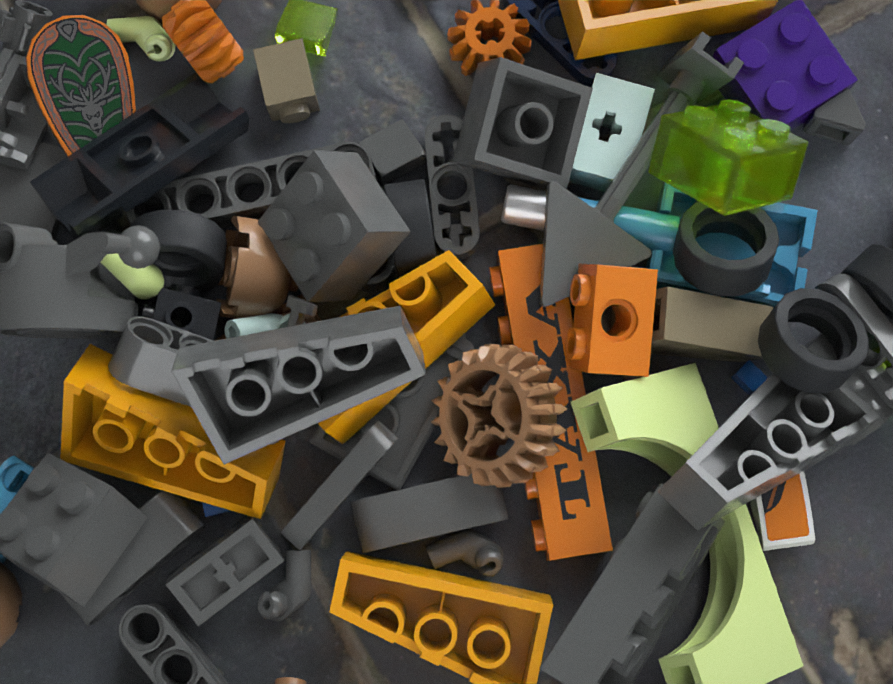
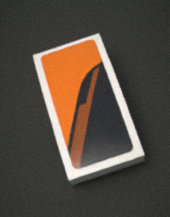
M804 471L751 501L750 505L762 551L814 544V525Z

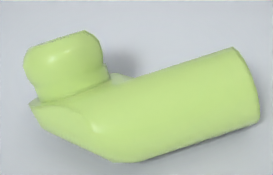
M140 16L107 19L106 25L119 36L122 43L136 42L151 60L161 62L173 56L176 45L156 18Z
M117 253L107 254L100 262L139 299H150L158 295L164 287L163 274L158 266L154 264L141 269L132 268L124 264Z

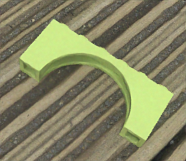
M696 363L651 374L649 377H640L603 387L571 401L587 452L605 449L631 452L657 464L671 477L719 429ZM746 504L722 517L725 523L709 549L710 584L705 607L699 621L679 647L658 659L667 684H766L803 667L795 638L788 624L776 585L772 579Z

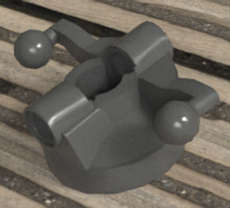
M0 222V335L61 339L121 338L129 319L138 317V303L135 302V296L100 262L107 254L117 253L123 263L132 268L141 269L148 267L158 258L161 249L157 235L153 230L137 225L125 229L121 235L107 232L86 233L68 245H57V241L53 240L51 233L44 228Z

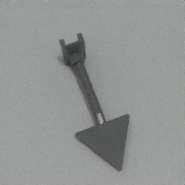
M703 31L667 59L657 74L658 77L670 85L667 89L669 96L595 208L589 206L556 181L547 185L540 286V305L542 307L550 306L570 296L571 281L573 276L578 274L579 263L631 267L651 256V250L614 223V218L686 108L694 106V104L699 103L733 80L744 64L738 57H734L725 65H722L703 51L711 38Z

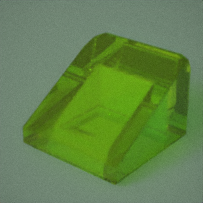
M289 0L276 27L275 37L277 43L302 38L306 52L326 57L338 9L304 0Z

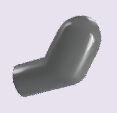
M472 529L460 531L425 546L435 570L461 560L479 570L480 574L493 576L499 573L504 565L503 550L497 542Z
M286 550V577L271 590L263 592L257 602L258 611L265 619L274 621L285 620L310 599L311 550Z

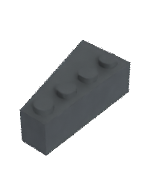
M401 306L181 347L178 349L171 370L223 464H227L426 375L423 351Z
M803 344L800 345L808 352H810ZM772 374L659 489L658 493L699 531L849 446L880 419L881 416L845 383L840 388L826 394L806 393L787 385L776 375Z
M660 483L655 492L649 491L637 508L636 522L626 537H623L614 548L608 565L540 667V670L562 684H634L724 525L725 521L722 518L697 531L658 493L663 484Z

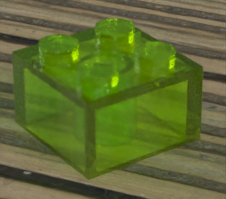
M722 100L719 105L709 107L687 106L685 111L662 115L648 173L726 216L792 199L809 142L790 133V126L781 121L762 119L750 113L751 108L740 101Z

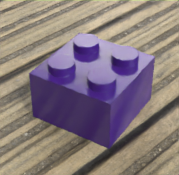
M795 0L715 50L712 56L722 65H725L734 57H738L744 62L735 78L721 87L719 91L760 150L805 123L818 107L846 89H851L858 81L803 0Z

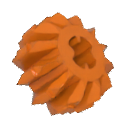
M180 0L171 7L172 10L162 17V27L203 81L212 84L221 77L225 78L235 70V66L244 60L243 50L206 0Z
M472 0L471 13L459 9L455 13V23L457 26L450 27L447 33V40L454 44L449 50V56L452 61H463L461 73L464 76L472 74L477 69L478 63L499 57L524 65L525 59L522 54L531 51L532 40L525 36L529 32L530 24L527 19H516L518 7L515 3L501 10L499 9V0H490V6L486 8L483 7L479 0ZM495 36L498 38V43L490 39ZM481 37L488 41L486 45L481 43Z

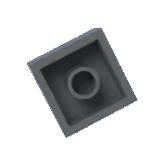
M502 57L478 63L453 162L541 189H547V185L553 181L567 188L593 88Z
M314 150L258 221L259 226L263 228L272 242L276 253L307 302L352 300L411 232L356 152Z
M47 453L39 465L32 470L28 479L8 506L0 513V554L25 572L84 607L148 517L113 486Z

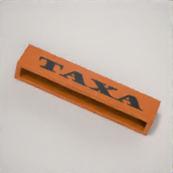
M543 244L499 250L497 266L489 267L493 297H503L506 316L497 317L501 346L515 345L521 348L522 352H532L538 356V365H546L548 368L553 369L547 383H557V385L563 387L554 399L556 404H562L568 408L562 414L557 415L556 422L567 431L552 438L560 451L553 456H545L548 468L543 469L541 472H533V479H529V481L524 483L527 500L536 499L539 514L538 520H531L535 551H545L546 561L613 551L596 451L587 452L571 405V401L586 395L582 371L571 369L570 359L566 355V336L568 330L574 324L569 297H566L547 307L540 305Z

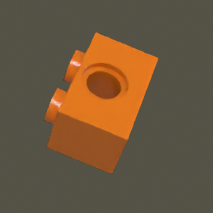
M579 263L578 274L573 276L570 286V300L572 305L575 306L574 324L568 330L565 343L566 355L570 359L571 369L586 373L649 377L658 269ZM611 306L615 312V323L611 330L605 332L601 325V316L604 310Z

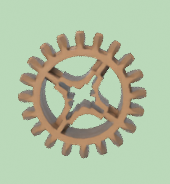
M485 344L480 346L479 349L463 352L462 361L448 364L451 377H444L437 381L443 390V395L431 400L440 407L439 416L430 422L441 428L442 434L434 443L442 447H448L444 461L450 464H458L457 475L468 477L472 473L474 484L481 486L495 485L497 488L510 487L515 483H525L529 479H533V472H541L543 469L548 468L545 456H553L560 451L552 440L553 436L561 435L567 431L560 424L556 423L557 415L562 414L568 408L562 404H556L554 399L563 387L557 385V383H547L553 369L548 368L546 365H538V356L532 352H522V349L515 345H502L500 347L499 344ZM500 374L495 385H490L486 393L481 391L492 377ZM508 439L515 441L511 449L503 456L499 457L496 455L499 446L505 445Z

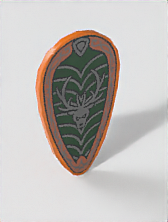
M65 15L46 23L32 38L26 56L28 81L39 109L67 157L136 112L134 82L128 54L119 36L104 22L85 15Z

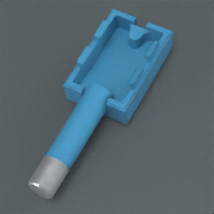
M665 181L660 190L656 212L622 206L614 218V223L651 250L652 254L647 259L646 268L658 269L656 289L673 287L713 295L700 291L685 281L675 267L673 248L682 215L695 202L710 197H734L751 202L764 210L777 227L779 244L768 279L755 291L741 296L720 297L775 307L786 293L805 288L808 269L797 267L798 257H803L811 250L818 210ZM510 184L507 187L501 221L506 224L544 231L546 191ZM580 198L582 201H584L593 208H595V206L599 202L596 200ZM708 233L695 239L702 249L713 256L726 260H743L756 255L749 244L736 236L726 233Z

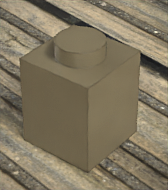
M302 38L253 49L265 105L272 122L281 120L282 123H297L309 118L310 113L320 111L308 56Z

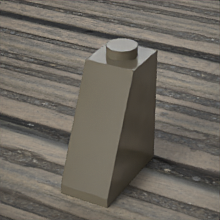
M673 287L656 289L651 354L730 362L760 360L762 355L757 342L759 329L774 307ZM612 308L611 328L613 327V325H614V323H615V312H614L613 308Z

